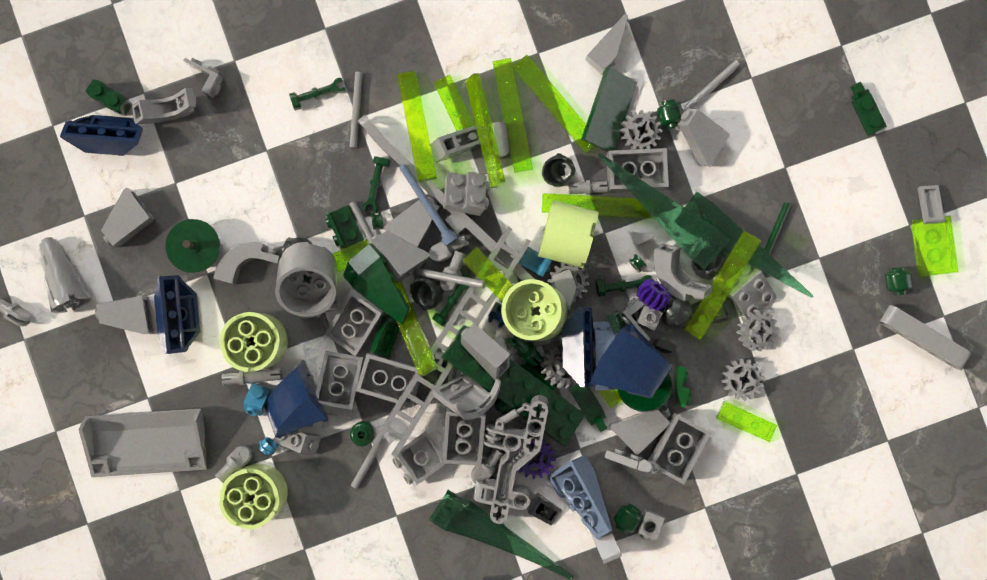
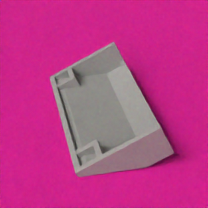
M201 408L85 416L78 429L91 477L207 469L205 427Z

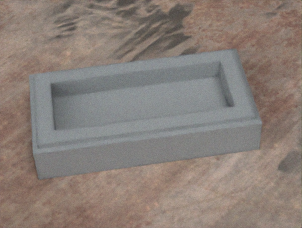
M939 185L919 186L917 190L923 223H944L945 216Z

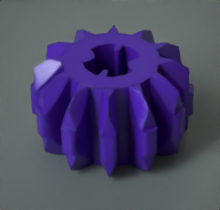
M649 279L640 285L637 296L640 298L639 301L644 303V306L659 311L668 305L671 294L663 284Z

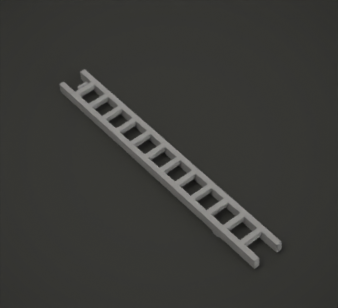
M509 226L505 229L475 279L485 281L487 286L494 289L488 300L484 301L473 294L476 287L470 286L372 441V444L377 446L385 432H388V435L395 440L399 439L398 444L391 453L395 458L434 398L433 390L442 385L453 367L448 363L443 368L431 359L438 347L444 351L448 348L442 344L448 331L455 335L458 333V330L452 327L458 315L464 316L473 324L475 323L479 326L531 242L529 239H525L518 252L505 245L504 242L512 231V228ZM500 248L514 256L508 268L494 261ZM490 264L504 273L497 285L483 277ZM469 298L483 305L476 318L462 310ZM428 364L442 372L435 384L421 377ZM417 381L431 389L424 401L410 393ZM406 398L421 406L414 418L400 411ZM396 414L410 422L403 435L389 427Z

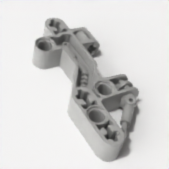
M543 395L534 396L531 404L523 403L521 408L514 409L506 415L497 418L495 425L489 424L486 426L488 432L485 434L486 439H484L483 443L486 446L504 450L506 453L500 459L497 479L478 478L476 480L473 498L477 502L492 505L490 518L496 524H502L506 521L509 508L524 510L530 505V490L525 486L514 484L516 472L541 449L548 414V400ZM538 404H542L540 414L536 413ZM523 410L529 411L525 429L504 426V424L519 416V413ZM538 422L541 426L534 428L531 426V423ZM532 436L535 437L534 445H530ZM515 437L518 441L510 442L508 438ZM523 495L526 499L520 500L517 497ZM498 506H502L501 513H497Z

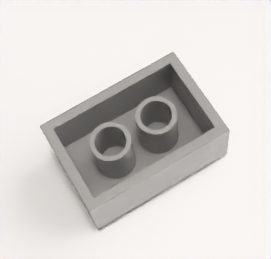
M667 148L608 151L606 154L608 192L665 190L669 187Z
M367 353L356 391L397 403L418 370V367ZM419 381L416 382L410 392L415 397L421 383ZM406 398L403 405L412 408L415 402Z
M446 406L442 463L481 466L486 412L475 419L465 420Z
M673 412L669 419L670 424L661 434L648 461L656 462L660 465V472L685 484L711 432Z

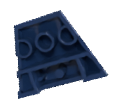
M631 323L619 331L600 358L590 385H601L611 390L619 389L627 391L629 394L652 398L672 369V365Z
M304 360L278 384L265 403L264 407L277 438L297 432L298 429L305 426L311 427L314 423L320 421H329L323 405L317 401L308 378L310 372Z

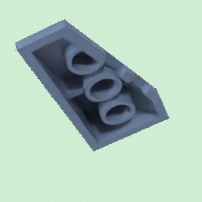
M586 455L568 462L547 476L560 498L564 497L570 504L569 508L572 511H576L582 517L581 521L597 539L612 531L596 473Z

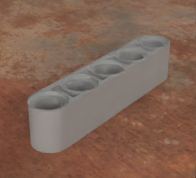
M889 305L880 320L883 326L955 369L962 370L971 355V352L895 306Z

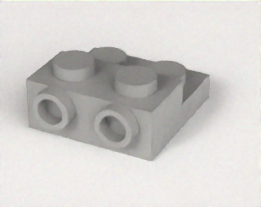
M447 172L443 209L480 216L484 210H487L489 205V198H486V193L489 191L490 182L486 181L487 176L468 172L467 175Z
M427 431L404 445L397 457L392 459L394 465L398 469L401 467L405 473L403 478L406 483L413 486L418 485L446 465L442 463L443 455Z

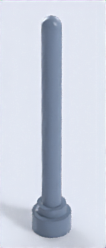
M402 164L400 166L402 174L442 233V242L445 246L450 245L458 239V236L451 229L448 230L408 167Z

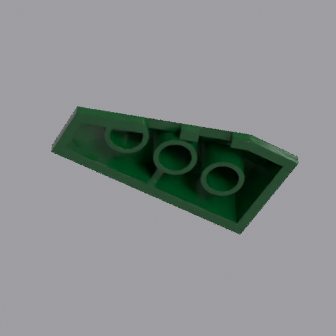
M372 243L368 244L348 261L343 277L354 290L400 324H403L410 312V308L401 290L396 289L392 281L394 278L392 273L387 272L384 266L386 261L383 255Z

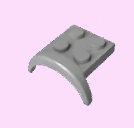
M462 374L433 390V397L461 418L472 420L484 414L494 404L500 391L501 380L499 378L495 380L494 386L489 393Z

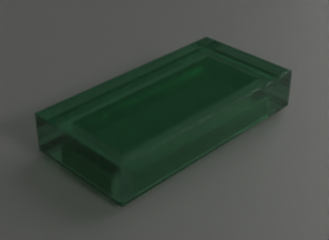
M618 310L606 316L614 334L619 333L625 327Z

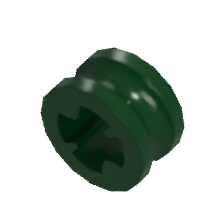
M379 212L378 215L372 213L373 230L377 228L384 229L382 213Z
M634 254V258L629 259L628 262L640 273L641 268H645L647 265L637 254Z

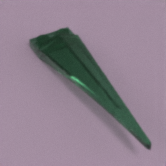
M597 153L601 160L682 251L702 269L705 270L730 241L710 223L659 192L603 154Z
M699 192L694 194L673 223L688 234L710 245L720 247L722 251L768 274L810 298L814 297L812 293L715 203L709 201Z
M449 489L429 518V521L445 531L502 549L551 570L569 580H573V575L503 524L494 523L488 513L469 499H463Z

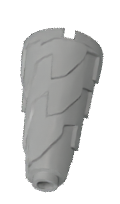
M53 237L42 239L39 244V251L51 311L53 313H65L67 308H72L73 311L88 304L91 301L90 294L84 287L77 270H74L67 254L65 255L59 241L53 239Z

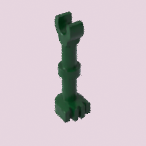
M336 78L330 85L318 89L315 87L312 88V91L299 95L295 92L289 93L294 111L302 109L300 104L302 101L312 98L318 99L320 98L319 96L331 92L344 93L346 91L345 87H337L338 83L343 82L342 78Z
M374 156L373 163L376 164L373 180H370L371 189L369 197L363 204L362 209L366 211L367 206L371 204L373 206L372 212L376 213L378 209L376 196L379 186L381 187L382 183L380 179L383 166L390 168L391 160Z
M465 273V275L463 276V277H467V278H472V277H470L469 275H467L466 273ZM458 284L452 296L447 298L448 302L442 311L434 313L432 319L441 326L446 325L448 322L446 317L452 308L458 304L457 300L467 285Z
M645 275L639 280L626 282L625 280H620L618 283L605 284L604 278L596 279L597 295L601 297L605 296L606 292L620 290L623 292L626 289L638 288L646 279L652 278V276Z

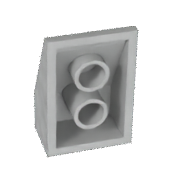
M352 289L325 335L356 357L378 327L386 312Z
M325 351L315 396L318 403L323 405L326 414L352 419L363 357Z

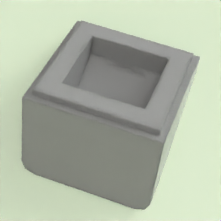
M630 233L636 247L655 237L654 234Z

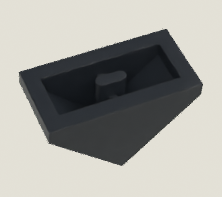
M538 492L527 507V512L549 525L553 524L562 511L561 508Z

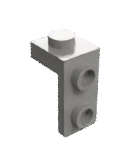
M184 58L183 61L187 65L209 75L201 91L205 95L214 98L221 89L220 84L223 80L218 74L219 71L211 66L208 69L201 66L202 62L195 58H191V60Z
M632 298L625 304L627 308L621 312L623 315L621 319L626 325L632 323L650 341L651 339L631 316L644 303L639 301L640 298Z
M297 431L279 438L274 437L273 441L300 454L315 455L321 436Z

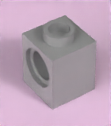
M643 305L635 321L638 325L655 331L662 312Z
M644 508L641 515L643 518L636 531L645 540H657L665 518L661 514ZM654 522V528L646 530V523Z

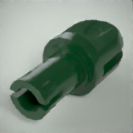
M515 335L513 337L517 342L513 338L510 339V345L519 351L518 355L522 360L528 361L534 367L539 366L535 359L540 363L543 362V357L536 350V346L532 342L526 343Z

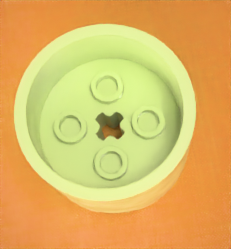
M553 200L538 256L583 268L589 255L595 230L594 226L597 224L599 212Z
M530 279L515 284L509 289L503 299L502 318L506 327L515 336L525 340H550L562 331V327L568 319V309L564 296L556 288L540 280ZM534 308H538L541 314L534 315Z
M246 312L232 317L224 325L219 339L226 362L235 369L245 372L265 370L275 366L284 357L288 346L287 332L282 323L275 317L265 313ZM250 338H254L255 345H250Z
M258 463L246 466L229 476L223 483L220 492V510L225 519L233 526L250 530L262 527L273 519L285 506L288 496L287 483L283 475L270 465ZM254 494L255 498L250 500L248 497Z

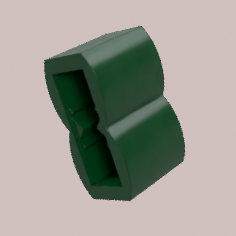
M93 79L85 90L92 99L122 116H126L133 105L128 98L99 80Z

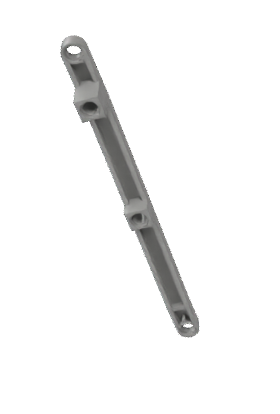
M365 115L362 116L358 123L396 164L399 166L405 164L418 184L443 207L444 193L403 156ZM445 209L451 214L445 221L458 236L467 229L482 245L492 252L497 243L463 212ZM500 248L495 256L507 268L513 260L502 248ZM518 263L512 271L521 281L534 279ZM534 308V315H540L539 309Z

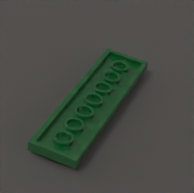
M462 325L441 358L490 393L495 380L461 344V333L467 327ZM510 359L509 368L499 377L501 386L497 399L508 405L511 409L517 410L522 407L523 403L531 404L534 396H545L548 400V414L544 433L560 445L566 447L584 418L585 413ZM538 404L536 413L540 414L542 404ZM523 410L519 415L528 420L529 411ZM538 422L532 423L537 428L541 426Z

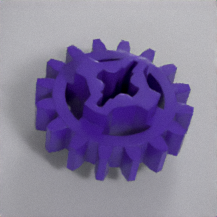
M535 438L534 441H531L530 445H534ZM544 438L542 439L541 449L537 453L540 454L538 456L539 461L533 460L530 462V459L518 470L519 473L525 471L526 478L529 474L532 475L533 479L536 478V475L543 478L542 473L545 472L549 475L548 468H554L551 461H556V458L551 455L555 451L549 450L551 444L545 445ZM547 453L548 460L545 465V463L543 462V456ZM538 467L540 470H530V468Z

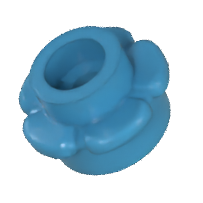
M266 437L259 442L262 453L273 455L276 452L278 445L272 438Z

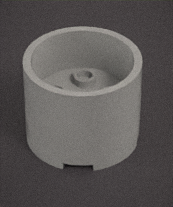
M309 242L296 243L283 252L278 264L275 294L277 301L286 311L301 317H312L324 313L332 306L336 297L337 263L334 255L326 247L309 244Z

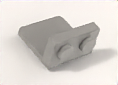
M749 263L720 287L724 294L735 301L745 318L748 317V311L753 313L754 309L763 310L776 299V294L762 271Z

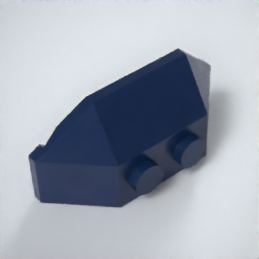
M89 115L74 121H66L60 137L85 153L124 156L138 145L143 128L127 117Z
M179 275L158 276L154 295L158 338L165 354L186 352L201 332L197 293Z
M579 307L562 327L561 333L563 351L561 360L563 368L580 387L593 386L590 385V381L595 369L594 325L591 315L592 308Z

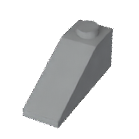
M626 13L586 56L585 60L601 75H603L605 67L613 69L616 65L614 62L628 19Z
M484 122L438 137L429 145L436 163L489 142L488 129Z

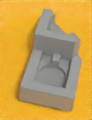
M568 269L552 276L557 290L564 296L567 309L570 311L575 296L578 295L579 291H577L578 286L573 273Z

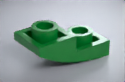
M676 366L674 374L675 397L678 406L685 408L691 399L690 389L682 387L683 383L687 382L688 372H686L687 368Z

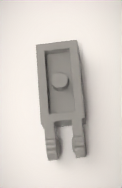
M616 448L615 451H606L605 458L645 473L658 474L660 471V465L654 461L642 460V457L633 454L630 457L626 456V451Z

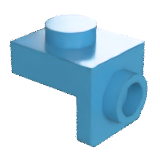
M527 247L518 263L543 276L549 271L552 260L539 257V252Z
M252 383L243 402L244 411L252 416H262L264 413L263 408L271 390Z

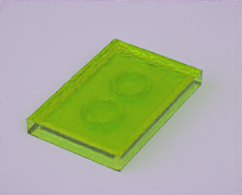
M945 216V222L937 224H924L923 219L911 220L918 277L959 272L951 216Z

